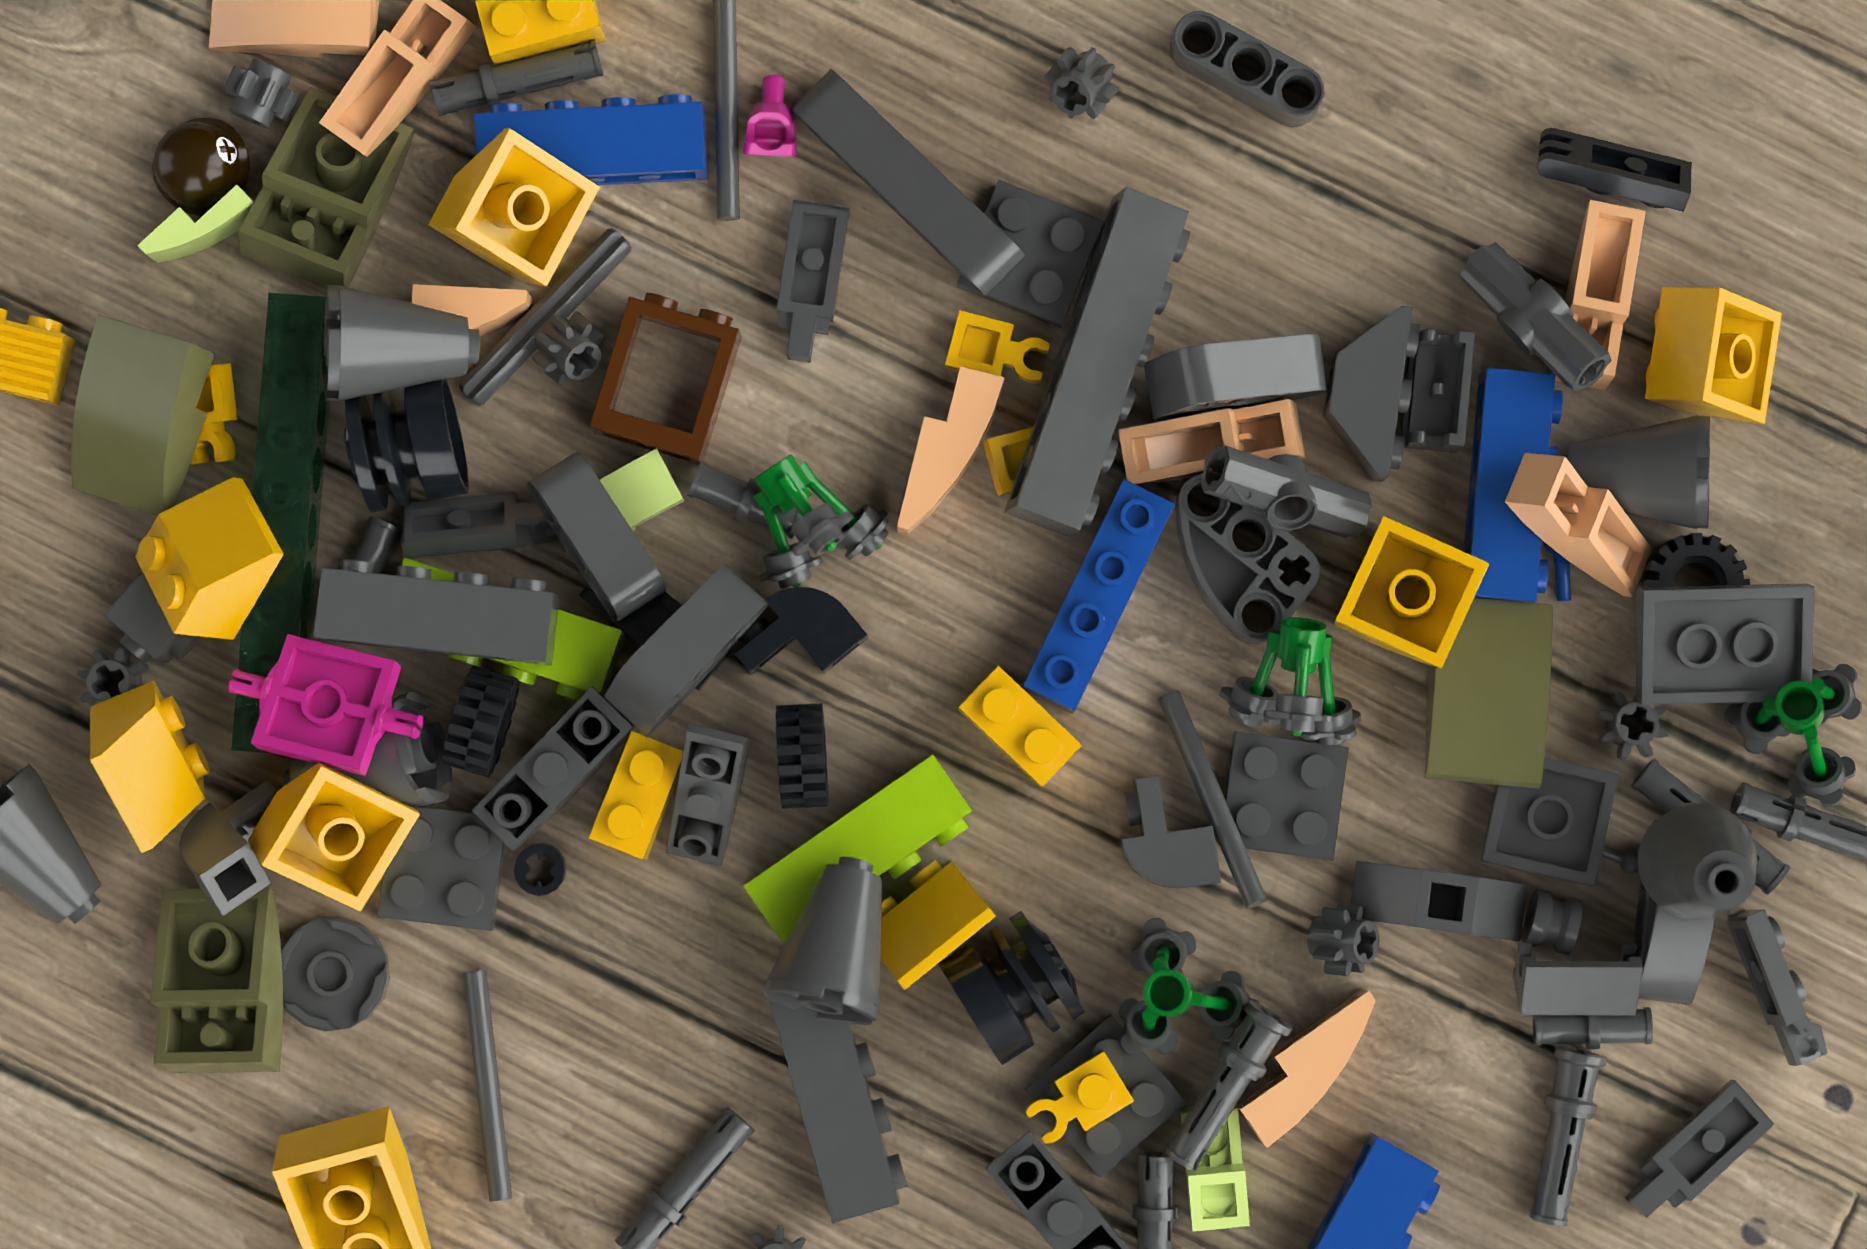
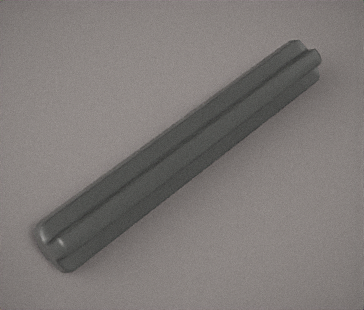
M613 228L607 229L460 381V390L474 404L478 406L484 405L538 349L535 334L542 324L555 314L568 318L631 252L632 247L627 239Z

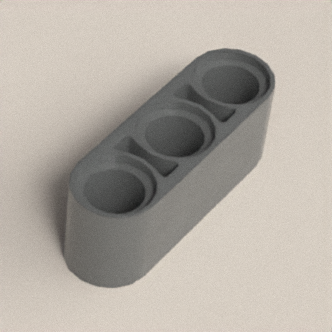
M1190 12L1183 16L1176 25L1170 45L1171 56L1175 64L1183 71L1288 127H1301L1309 123L1316 115L1325 91L1320 75L1312 68L1208 12ZM1191 31H1200L1210 38L1212 48L1205 53L1196 54L1190 52L1185 47L1182 38ZM1240 58L1252 59L1259 65L1261 76L1254 81L1241 80L1235 75L1232 63ZM1289 85L1303 87L1310 95L1311 104L1298 109L1290 107L1282 97L1283 88Z
M575 452L527 482L529 491L540 511L605 610L615 621H620L666 592V585L657 567L591 466L580 453Z

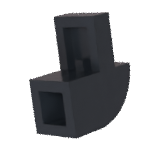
M795 587L779 591L765 599L779 618L771 625L763 618L749 628L739 639V642L744 647L735 655L751 674H754L796 639L825 674L868 639V635L848 610L833 596L814 588Z

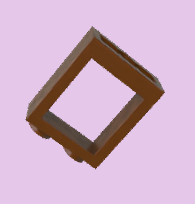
M647 292L644 300L629 296L589 427L594 434L651 451L658 449L661 454L700 465L705 460L741 342V333L738 328L731 327L733 320L731 317L719 312L700 309L697 317L677 311L678 302L662 295ZM642 319L720 342L692 434L614 411Z

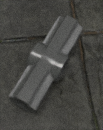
M1496 242L1489 246H1481L1467 259L1465 267L1459 273L1462 282L1497 315L1496 319L1500 326L1525 353L1531 355L1534 352L1574 393L1580 389L1589 388L1603 376L1605 368L1612 361L1610 354L1573 318L1574 316L1569 306L1547 282L1542 279L1535 281Z
M1215 446L1205 458V467L1200 478L1204 493L1263 511L1270 525L1283 531L1298 530L1304 526H1309L1343 538L1352 537L1357 539L1367 527L1368 515L1372 508L1368 492L1308 473L1303 460L1295 455L1282 454L1265 459L1229 446L1223 448Z

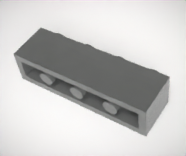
M339 559L338 569H321L314 638L331 642L552 665L560 597L555 593L546 592L547 582L512 578L511 588L488 586V575L454 572L453 582L432 580L431 569L398 565L396 568V576L373 573L374 563Z
M770 1001L832 1223L900 1204L898 1190L908 1187L899 1154L888 1156L882 1134L890 1132L892 1129L883 1098L872 1100L866 1078L875 1076L876 1073L867 1042L856 1045L851 1024L817 1018L818 1011L803 1006L797 1012Z

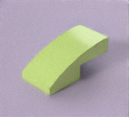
M235 185L197 222L183 209L178 207L137 246L156 263L176 260L195 254L237 232L254 201L238 185Z
M658 449L639 457L600 479V482L632 531L636 530L635 527L684 502Z
M1237 1104L1199 1163L1197 1171L1185 1167L1193 1232L1250 1226L1246 1173L1242 1159ZM1193 1106L1181 1107L1179 1109L1181 1126Z

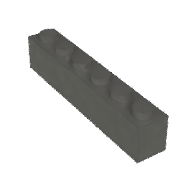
M1125 187L1112 197L1004 513L1064 536L1076 533L1081 530L1082 525L1088 527L1092 522L1100 500V495L1093 493L1100 472L1105 474L1108 472L1118 448V442L1112 440L1118 419L1123 421L1126 419L1136 396V389L1130 387L1136 366L1142 368L1145 365L1153 347L1154 336L1148 334L1154 313L1161 315L1171 294L1172 283L1166 281L1172 261L1176 263L1180 261L1190 238V231L1183 229L1189 211L1129 187Z

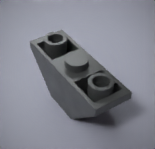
M1400 306L1338 352L1330 364L1329 391L1326 392L1323 417L1372 481L1383 482L1389 477L1390 469L1399 470L1402 460L1404 436L1395 435L1398 413L1407 414L1412 391V380L1403 379L1406 357L1415 358L1420 335V324L1411 323L1413 307Z
M591 686L472 811L512 851H515L561 810L604 766L634 726L594 686Z
M689 723L666 853L722 866L744 778L750 739Z
M1356 861L1350 905L1363 907V920L1520 942L1528 885L1433 870Z
M1030 1130L986 1167L990 1175L1052 1249H1130L1073 1178Z

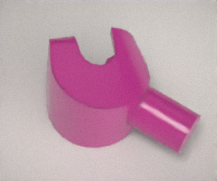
M768 75L763 78L761 102L756 103L750 111L742 154L795 157L797 155L795 114L789 105L784 104L785 79L783 77Z

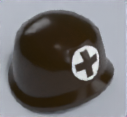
M215 118L188 120L168 130L158 142L152 164L153 179L163 197L176 208L180 207L186 213L196 216H203L235 185H238L244 191L250 171L249 154L244 140L231 125Z

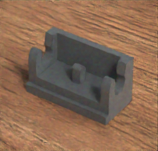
M1435 329L1420 331L1415 358L1408 357L1406 379L1412 380V391L1407 414H1402L1400 435L1404 436V448L1456 453L1464 447L1475 333L1458 331L1454 335L1436 334Z
M1519 943L1513 980L1520 1015L1636 1016L1643 972L1641 957H1634L1636 943L1622 944L1619 962H1587L1584 960L1537 961L1536 957H1531L1532 943Z

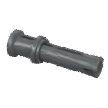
M1249 1000L1244 1007L1247 1015L1231 1041L1223 1042L1219 1048L1220 1053L1218 1057L1221 1060L1220 1064L1196 1100L1170 1145L1165 1149V1153L1190 1170L1197 1171L1199 1163L1227 1121L1250 1081H1258L1259 1077L1263 1078L1267 1072L1266 1060L1281 1036H1289L1293 1030L1291 1024L1257 1002Z
M1557 1046L1555 1047L1554 1056L1559 1061L1553 1092L1546 1094L1544 1102L1547 1105L1546 1110L1551 1112L1530 1218L1546 1224L1567 1226V1214L1577 1171L1586 1119L1591 1120L1592 1116L1596 1114L1597 1105L1592 1102L1599 1068L1606 1065L1607 1057L1583 1050Z

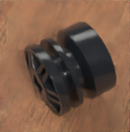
M446 379L405 387L404 410L396 411L388 391L373 394L375 416L372 415L365 396L345 400L346 427L344 429V438L348 461L353 478L360 486L369 511L387 510V483L390 484L397 505L400 507L408 506L412 491L411 478L419 477L422 487L430 500L467 494L469 492V474L462 432L451 390Z
M1022 911L1009 918L1022 939L1012 947L1009 946L997 926L989 930L991 940L998 954L995 958L987 961L977 948L969 943L938 963L1001 1065L1034 1045L1032 1035L1025 1021L1030 1016L1036 1014L1052 1032L1061 1028L1048 1008V1005L1060 999L1073 1020L1085 1013L1079 1001L1076 980L1047 934L1030 922Z

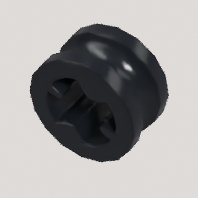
M544 843L533 844L524 849L517 857L514 866L515 880L520 888L529 894L537 896L547 895L558 889L564 881L567 871L566 861L561 852L554 846ZM538 853L539 860L543 858L544 854H547L555 862L550 869L551 875L554 877L551 883L543 885L542 879H539L537 885H535L526 877L531 870L526 860L533 854Z

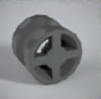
M1535 889L1524 920L1522 943H1532L1534 947L1545 943L1552 945L1558 953L1570 955L1575 946L1583 914L1582 900L1569 897L1564 901L1553 899L1547 891Z

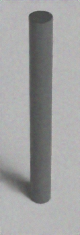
M713 0L717 219L721 221H735L740 219L736 0Z
M1180 691L1165 694L1158 699L1210 824L1213 826L1215 836L1246 909L1260 905L1267 901V897Z
M486 970L463 972L489 1201L512 1199L487 972Z

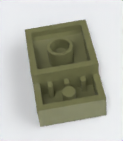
M310 87L262 174L263 187L238 231L239 249L241 255L323 288H326L327 284L349 287L393 192L414 136V128L400 123L366 157L319 123L337 97Z
M98 314L87 347L75 403L71 445L72 488L155 516L175 506L208 414L196 408L215 353L191 342Z
M1485 598L1473 599L1442 669L1430 666L1427 675L1425 778L1540 789L1543 776L1550 699L1553 605Z
M265 887L224 916L207 900L201 889H164L161 891L150 998L151 1003L160 1007L154 1056L155 1065L171 1073L280 1072L283 1029V974L278 915L274 890L272 888Z

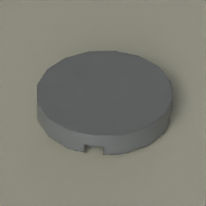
M338 916L314 919L293 930L281 945L283 1006L287 1013L304 1026L322 1031L351 1028L371 1017L384 1000L390 980L388 955L378 937L360 922Z

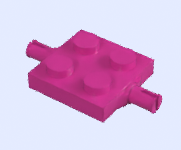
M287 634L279 661L271 669L267 677L235 669L231 676L236 681L229 680L230 693L259 699L260 717L251 740V744L257 749L315 764L320 762L328 767L366 776L376 744L385 731L417 739L421 733L417 727L422 729L423 726L422 715L392 709V695L402 668L397 661Z

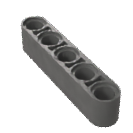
M832 69L791 109L808 129L984 297L1025 257L1020 248Z

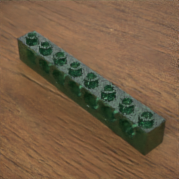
M268 293L252 496L284 555L241 627L238 660L239 670L267 677L268 673L279 661L287 634L306 639L311 638L330 402L325 400L324 374H328V366H326L324 357V296ZM236 694L231 751L279 755L257 749L251 744L260 717L259 699Z

